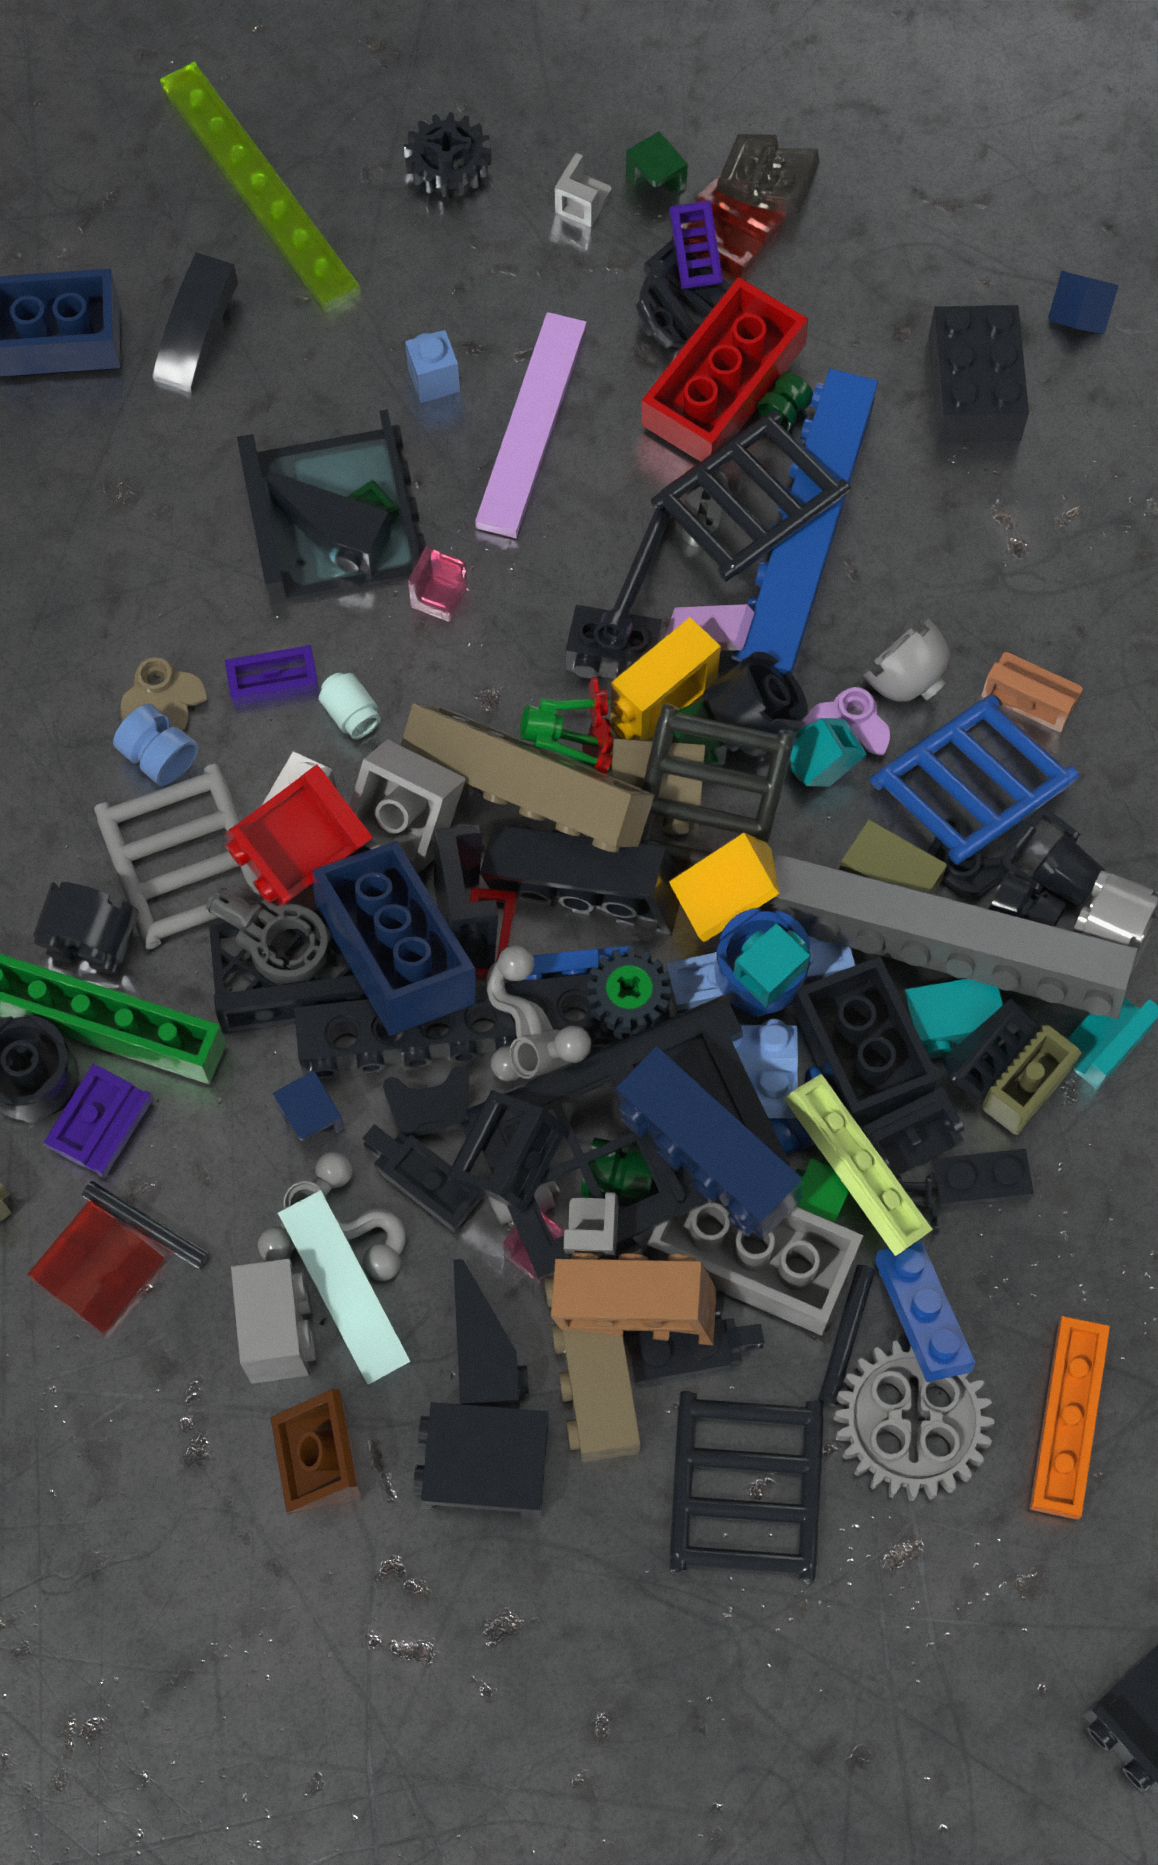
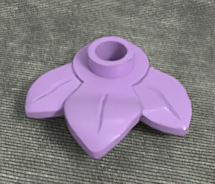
M859 687L842 691L834 702L816 704L803 721L806 722L804 725L806 726L817 722L820 718L845 719L866 751L876 755H884L889 745L890 730L888 725L877 715L875 699L868 691ZM857 707L862 711V714L852 715L847 712V709Z

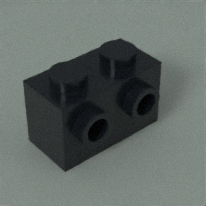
M576 604L566 646V671L574 672L583 678L600 676L616 679L661 641L662 619L630 614L629 617L633 630L627 645L620 650H610L602 647L594 637V629L600 616L609 610Z

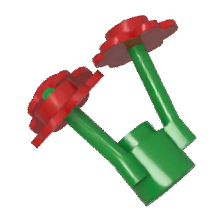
M592 677L589 682V698L569 700L541 698L539 706L527 704L521 718L520 739L534 742V747L551 750L607 774V772L612 770L611 761L613 755L610 753L613 748L614 738L610 732V720L604 717L601 718V716L608 715V706L610 705L606 689H599L597 677ZM589 708L592 717L589 733L585 735L562 729L563 716L555 714L556 711ZM563 739L582 744L583 752L557 741Z

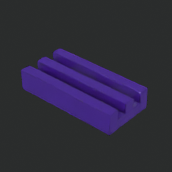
M311 645L225 660L233 706L319 691ZM305 662L306 666L284 670H266L263 671L261 674L238 678L236 676V674L286 666L291 664Z

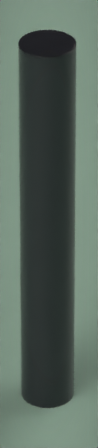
M90 1181L83 1190V1198L198 1269H201L207 1262L210 1255L208 1251L94 1181Z
M859 1264L856 1267L818 1400L830 1407L837 1406L838 1400L836 1398L843 1385L875 1270L866 1265Z

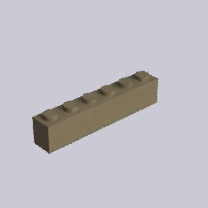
M413 703L400 746L465 777L463 789L473 790V787L484 791L483 798L501 805H508L511 802L520 806L519 813L521 815L544 821L546 817L556 822L555 829L572 836H581L582 833L594 838L592 845L610 852H619L620 847L639 846L655 794L546 749L534 747V744L439 705Z

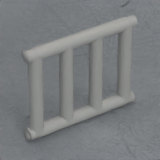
M217 763L206 766L204 768L205 773L111 807L107 802L100 803L94 807L97 822L126 900L139 911L135 924L145 948L148 950L158 947L161 944L160 939L219 917L208 912L205 909V903L154 922L146 901L147 899L239 867L227 851L140 883L132 864L134 860L224 828L228 831L242 821L225 777ZM211 790L218 812L125 845L117 823ZM246 863L241 867L248 888L233 894L251 905L259 904L262 906L261 902L264 898L253 884L257 876Z

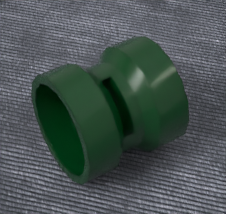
M783 372L773 383V391L765 393L757 402V413L761 418L775 410L781 417L782 423L780 425L788 431L797 421V413L806 410L811 404L813 391L808 383L798 375L791 372Z

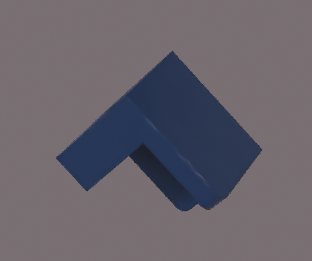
M1061 271L1048 319L1049 321L1076 329L1104 334L1119 285Z
M314 1070L273 1093L277 1108L286 1123H290L299 1140L304 1141L331 1125L336 1133L345 1129L339 1111Z

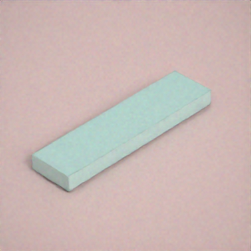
M320 1190L278 1212L277 1214L366 1384L368 1385L411 1362L322 1191Z

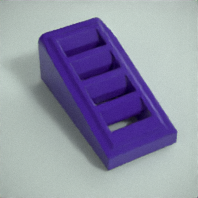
M711 200L670 206L669 215L682 290L723 284ZM702 220L704 222V227L686 230L681 228L683 223ZM706 236L707 242L684 245L683 239ZM709 251L708 258L686 261L685 254ZM711 266L712 274L689 277L688 269Z

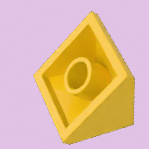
M742 833L669 881L693 928L703 943L723 931L728 922L738 914L750 909H757L780 894L772 849L766 842L747 833Z

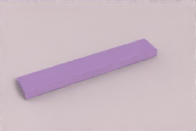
M550 312L546 313L475 520L476 529L517 539L587 330V321Z

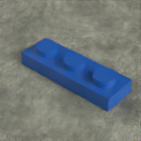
M923 1242L912 1244L896 1256L890 1248L879 1250L875 1263L926 1382L971 1373L976 1362Z

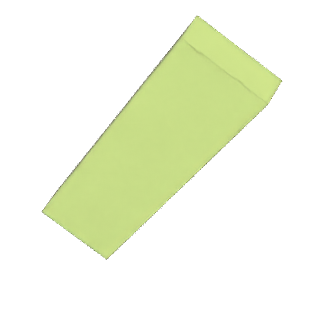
M822 1074L792 1091L784 1098L792 1112L895 1256L933 1230Z

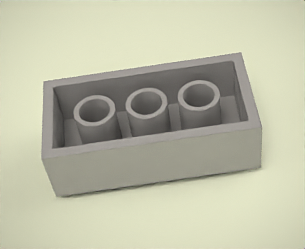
M716 1199L714 1203L705 1204L654 1228L647 1244L646 1252L651 1261H667V1256L673 1254L693 1256L696 1258V1261L702 1262L718 1291H723L731 1297L821 1336L864 1236L795 1206L764 1240L754 1231L748 1237L728 1219L727 1216L730 1212L719 1199Z

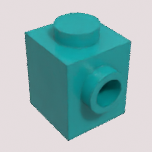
M820 718L817 722L804 726L796 733L795 737L797 739L793 742L790 761L792 762L791 768L794 775L806 786L830 787L867 754L845 719Z
M777 923L766 933L760 929L742 946L741 950L744 953L735 961L733 976L767 1008L807 971L810 955L807 953L808 947L799 935L791 930L786 933Z

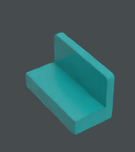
M1124 997L1118 1019L1090 1013L1067 1038L1082 1052L1073 1070L1098 1090L1158 1021V1005L1151 999H1148L1139 1009Z

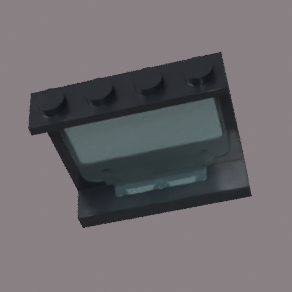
M388 409L380 411L382 427L380 430L257 452L254 434L237 437L270 605L422 577L420 560L428 559L423 533L415 535L413 523L420 522L415 497L407 498L405 487L412 486L407 460L399 462L397 451L404 450L399 424L391 426ZM272 471L345 497L373 479L399 508V516L390 520L391 535L372 575L359 571L356 573L347 572L338 567L336 563L331 562L270 500L266 480L268 472Z

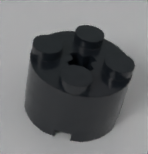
M759 651L747 656L716 679L703 692V700L712 711L716 721L777 735L779 730H790L795 733L804 727L806 722H802V718L808 715V703L795 677L790 672L782 675L774 667L779 661L773 656ZM722 741L731 751H736L740 748L746 753L755 756H761L768 752Z
M52 882L33 934L35 938L34 943L46 948V955L56 960L72 963L74 956L90 960L88 966L97 971L115 974L117 966L123 962L139 911L136 907L125 901L122 902L121 908L113 906V903L109 901L110 894L70 882H61L59 887L55 882Z
M34 1015L0 1019V1112L11 1118L28 1123L38 1122L60 1109L71 1096L79 1076L75 1059L60 1031L48 1020ZM24 1065H26L27 1067H29V1068L26 1069V1070H23V1069L19 1070V1069H20L22 1066H24Z

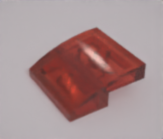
M718 176L698 195L697 202L711 200L721 269L741 278L774 238L785 221L787 213ZM703 220L681 224L682 230L704 227ZM706 236L683 239L684 245L707 242ZM709 251L694 253L702 258L709 257Z
M89 1200L29 1271L27 1276L103 1334L164 1260V1257L130 1229L122 1227Z

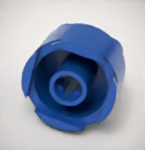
M750 909L738 914L723 929L717 947L714 970L716 982L721 993L734 1006L755 1017L780 1011L793 1003L796 992L805 985L810 966L809 959L807 971L767 1008L733 976L735 961L744 953L741 950L744 943L756 931L761 929L766 933L776 923L786 933L791 930L799 935L807 945V953L811 956L810 942L804 928L792 916L778 910L770 912Z

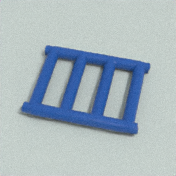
M992 694L969 707L870 777L871 784L877 790L884 787L950 849L948 854L955 864H960L965 859L970 858L1064 791L1080 777L1078 771L1073 766L1064 768L999 709L998 699ZM984 719L1049 779L1031 791L966 731ZM952 742L1010 795L1016 803L998 815L933 754ZM919 765L983 826L964 838L900 777Z

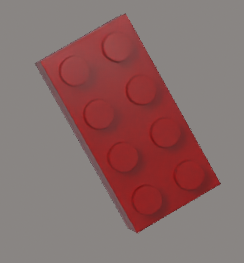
M738 277L641 400L642 426L701 462L738 434L755 412L757 402L765 393L772 390L776 379L789 368L805 347L808 318Z

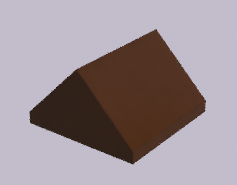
M331 1389L270 1417L287 1513H296L362 1499L347 1410L340 1389Z

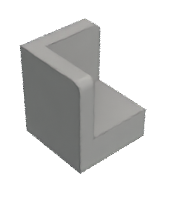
M575 153L555 186V213L592 227L611 195V186L584 175V156Z
M606 1192L605 1199L572 1198L570 1200L568 1229H564L563 1248L568 1257H571L574 1253H590L600 1258H616L619 1200L615 1192Z

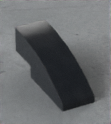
M197 252L195 253L165 328L152 375L154 381L188 392L193 391L224 328L222 316L238 286L234 264Z

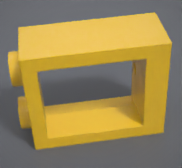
M691 617L687 618L611 682L610 723L612 730L620 739L653 741L663 704L668 703L681 709L698 703L703 698V692L717 679L721 646Z

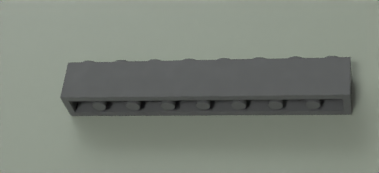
M776 855L774 865L780 894L760 906V911L776 912L778 910L787 913L801 924L810 937L823 942H832L858 949L868 954H877L903 961L912 966H921L944 972L957 978H966L996 986L1002 990H1011L1037 997L1050 1003H1059L1078 1008L1095 1015L1119 1018L1137 948L795 858Z

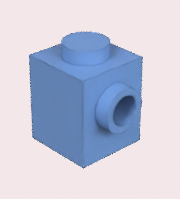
M446 330L436 333H423L414 339L405 341L408 371L420 403L460 392L458 362Z

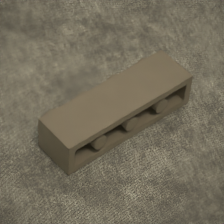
M600 1258V1260H610V1258ZM554 1273L552 1278L544 1279L548 1307H552ZM551 1325L555 1354L565 1353L567 1371L559 1373L563 1402L572 1401L575 1419L566 1421L570 1450L580 1449L582 1462L639 1454L640 1439L623 1336L561 1330L558 1325Z

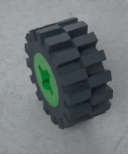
M628 948L627 955H621L620 949L612 951V958L607 959L604 955L598 960V967L593 966L591 969L590 979L587 981V1007L590 1009L592 1020L594 1023L599 1021L600 1029L606 1034L609 1029L613 1030L614 1037L622 1039L623 1033H630L631 1036L663 1022L665 1013L668 1014L671 1000L672 986H670L668 971L663 972V963L659 959L652 962L651 953L643 951L642 956L636 955V948ZM622 986H624V987H633V986H635L633 989H626V990H625V989L622 988Z

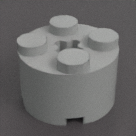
M1101 871L1092 890L1091 896H1094L1091 906L1090 908L1083 907L1073 932L1137 948L1131 971L1132 974L1151 936L1150 929L1153 924L1151 917L1158 918V891L1116 874Z

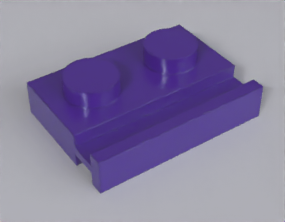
M92 1064L46 1137L44 1144L48 1149L86 1169L89 1168L95 1171L99 1176L105 1178L153 1101L151 1093L142 1091L132 1083Z

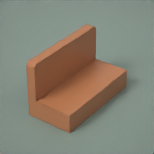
M1004 652L999 662H995L991 668L981 696L987 697L992 694L998 699L1000 705L1061 733L1083 688L1016 655Z

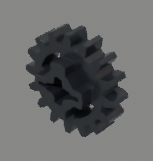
M449 112L447 119L442 121L437 114L432 115V124L429 125L420 120L418 122L419 133L409 131L408 144H404L407 174H413V182L416 186L426 182L427 193H432L437 187L441 188L443 197H447L449 189H455L459 195H463L464 185L468 184L476 189L478 187V177L487 178L488 165H492V151L490 149L489 135H483L480 123L470 127L468 116H464L459 122L455 121L454 114Z

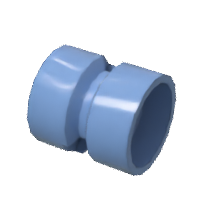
M144 704L131 712L120 724L113 738V746L133 764L140 761V770L159 787H167L181 778L190 768L198 753V744L179 727H172L170 719L152 704Z

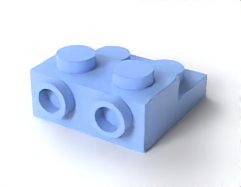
M778 1019L766 1020L761 1025H740L743 1030V1037L733 1041V1045L768 1118H797L784 1100L787 1095L798 1088L797 1026H787Z

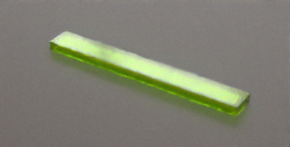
M193 62L161 78L160 83L165 94L325 313L361 295L358 282L196 63Z

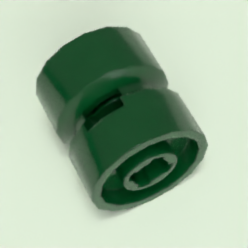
M594 1137L590 1151L611 1141ZM633 1146L628 1152L620 1149L588 1164L604 1199L606 1192H615L619 1205L628 1207L650 1197L654 1180L639 1147ZM583 1177L581 1197L593 1198Z

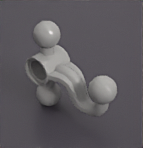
M510 945L501 951L498 960L491 965L486 977V989L491 1004L505 1013L512 1014L516 1024L517 1039L512 1042L511 1046H502L496 1050L491 1059V1069L501 1081H515L520 1077L530 1079L545 1075L569 1063L582 1061L589 1055L591 1049V1038L583 1028L567 1026L560 1031L553 1030L548 1017L536 1003L519 996L510 995L506 991L505 978L510 981H522L531 975L534 968L533 955L526 947L521 945Z
M337 1151L327 1152L321 1156L316 1164L315 1173L317 1177L313 1182L300 1181L287 1189L283 1201L284 1209L293 1205L298 1199L308 1197L320 1190L325 1197L331 1188L344 1186L350 1180L353 1172L350 1159L345 1154ZM373 1208L349 1221H341L336 1218L347 1240L359 1237L372 1228H383L387 1233L386 1242L374 1245L366 1251L363 1257V1267L366 1274L376 1281L392 1279L398 1273L401 1262L399 1254L406 1243V1230L403 1222L395 1213L386 1209ZM283 1223L279 1226L267 1228L258 1239L257 1248L259 1254L266 1261L289 1259L295 1250V1246Z

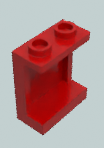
M316 764L237 825L229 829L225 833L229 840L225 847L239 866L242 867L247 863L257 876L253 884L261 896L269 904L275 900L278 905L283 906L313 883V869L345 859L373 837L319 765Z

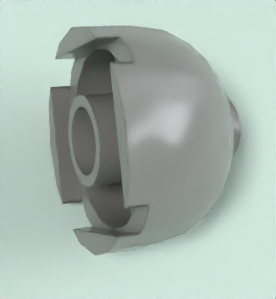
M929 616L920 621L925 627L922 631L918 632L910 628L874 660L877 665L881 666L874 674L869 669L863 672L862 676L883 697L895 702H908L921 695L925 700H928L946 684L941 676L949 667L951 652L946 637Z

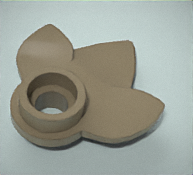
M148 658L135 671V685L122 696L120 704L121 717L124 720L136 708L144 704H152L170 719L172 727H179L184 731L189 719L188 706H194L207 700L205 687L202 681L193 673L176 671L169 661L162 658ZM155 677H162L164 679L160 684H149Z

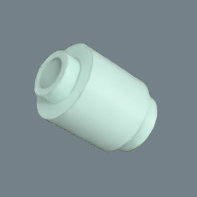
M335 673L324 681L321 686L322 691L319 695V701L343 733L350 734L353 739H359L371 733L381 721V717L378 714L379 707L353 673Z

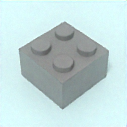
M387 739L363 759L349 805L373 837L364 846L374 849L398 841L415 871L420 873L435 858L436 829H445L451 826L466 778Z
M290 1259L231 1266L240 1364L251 1384L309 1376L307 1361L316 1360L313 1332L309 1329L308 1320H303L302 1315L311 1313L308 1285L304 1282L303 1272L295 1273Z

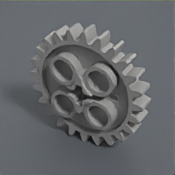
M893 1341L890 1348V1356L888 1357L879 1347L874 1348L872 1352L874 1365L860 1358L856 1367L861 1377L847 1373L844 1379L846 1385L853 1392L839 1391L836 1398L838 1402L848 1407L847 1409L835 1411L833 1420L847 1424V1427L839 1430L835 1436L838 1441L851 1442V1445L843 1453V1458L852 1459L858 1457L861 1462L854 1474L859 1476L870 1470L874 1474L870 1488L875 1489L884 1480L889 1483L888 1491L891 1498L895 1496L900 1486L906 1487L909 1501L915 1500L919 1488H924L930 1500L935 1499L938 1490L937 1484L939 1483L948 1493H952L956 1489L953 1475L967 1482L972 1477V1473L966 1463L980 1467L985 1460L975 1448H989L992 1443L988 1436L980 1433L981 1430L990 1429L994 1425V1419L981 1416V1412L988 1409L992 1404L991 1399L977 1398L976 1396L985 1384L984 1381L978 1380L969 1383L966 1379L969 1374L967 1373L926 1382L911 1345L908 1352H903L898 1341ZM911 1377H915L918 1380L916 1417L919 1420H924L916 1432V1451L918 1456L916 1463H912L909 1460L911 1422L903 1419L911 1407V1389L909 1384ZM882 1384L894 1385L901 1393V1402L894 1405L884 1403L877 1394V1387ZM934 1386L943 1388L950 1397V1405L946 1407L934 1406L927 1399L926 1389ZM882 1432L893 1433L900 1440L901 1451L894 1454L885 1453L877 1445L876 1436ZM935 1434L944 1437L949 1443L950 1453L941 1457L932 1454L926 1447V1437Z

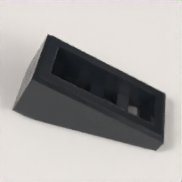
M1010 999L941 1060L950 1078L979 1102L987 1095L990 1087L994 1086L996 1080L1000 1079L1001 1074L1005 1073L1007 1067L1011 1066L1013 1060L1017 1059L1018 1054L1023 1051L1024 1047L1028 1046L1030 1040L1034 1039L1036 1032H1040L1041 1026L1033 1017ZM1010 1021L1020 1028L1014 1034L1006 1028ZM998 1036L1005 1041L1000 1046L994 1042ZM985 1052L989 1053L990 1055L988 1057H986L985 1059L982 1058V1055Z

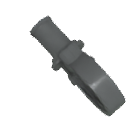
M222 885L214 890L219 895L218 898L212 894L210 895L205 909L240 930L236 936L237 945L251 953L255 967L268 980L283 985L306 982L317 975L325 965L329 953L327 931L320 917L312 910L296 904H285L283 906L277 905L274 902L269 904L265 899L261 902L262 906L259 904L251 905L228 891ZM309 925L319 934L321 938L320 946H316L314 933L311 932ZM297 928L305 932L306 936H309L310 946L301 958L289 961L290 970H285L284 961L275 958L270 953L269 946L273 938L279 933L287 931L286 929Z

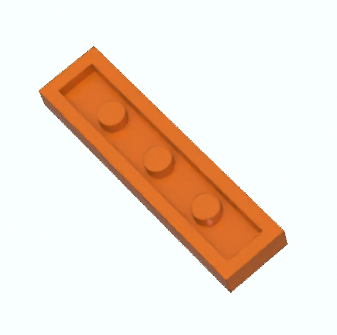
M1062 1316L1059 1320L1030 1510L1076 1520L1082 1517L1110 1326Z

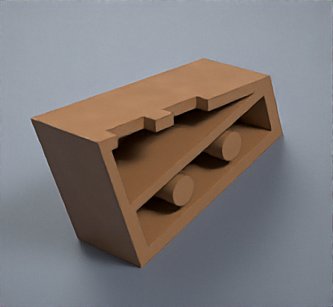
M574 1253L570 1259H555L551 1317L561 1330L623 1336V1330L653 1331V1339L665 1341L669 1340L670 1331L699 1334L698 1344L713 1345L717 1289L702 1262L696 1261V1258L690 1255L673 1254L667 1256V1261H650L646 1256L631 1253L619 1255L618 1260H600V1257L594 1254Z

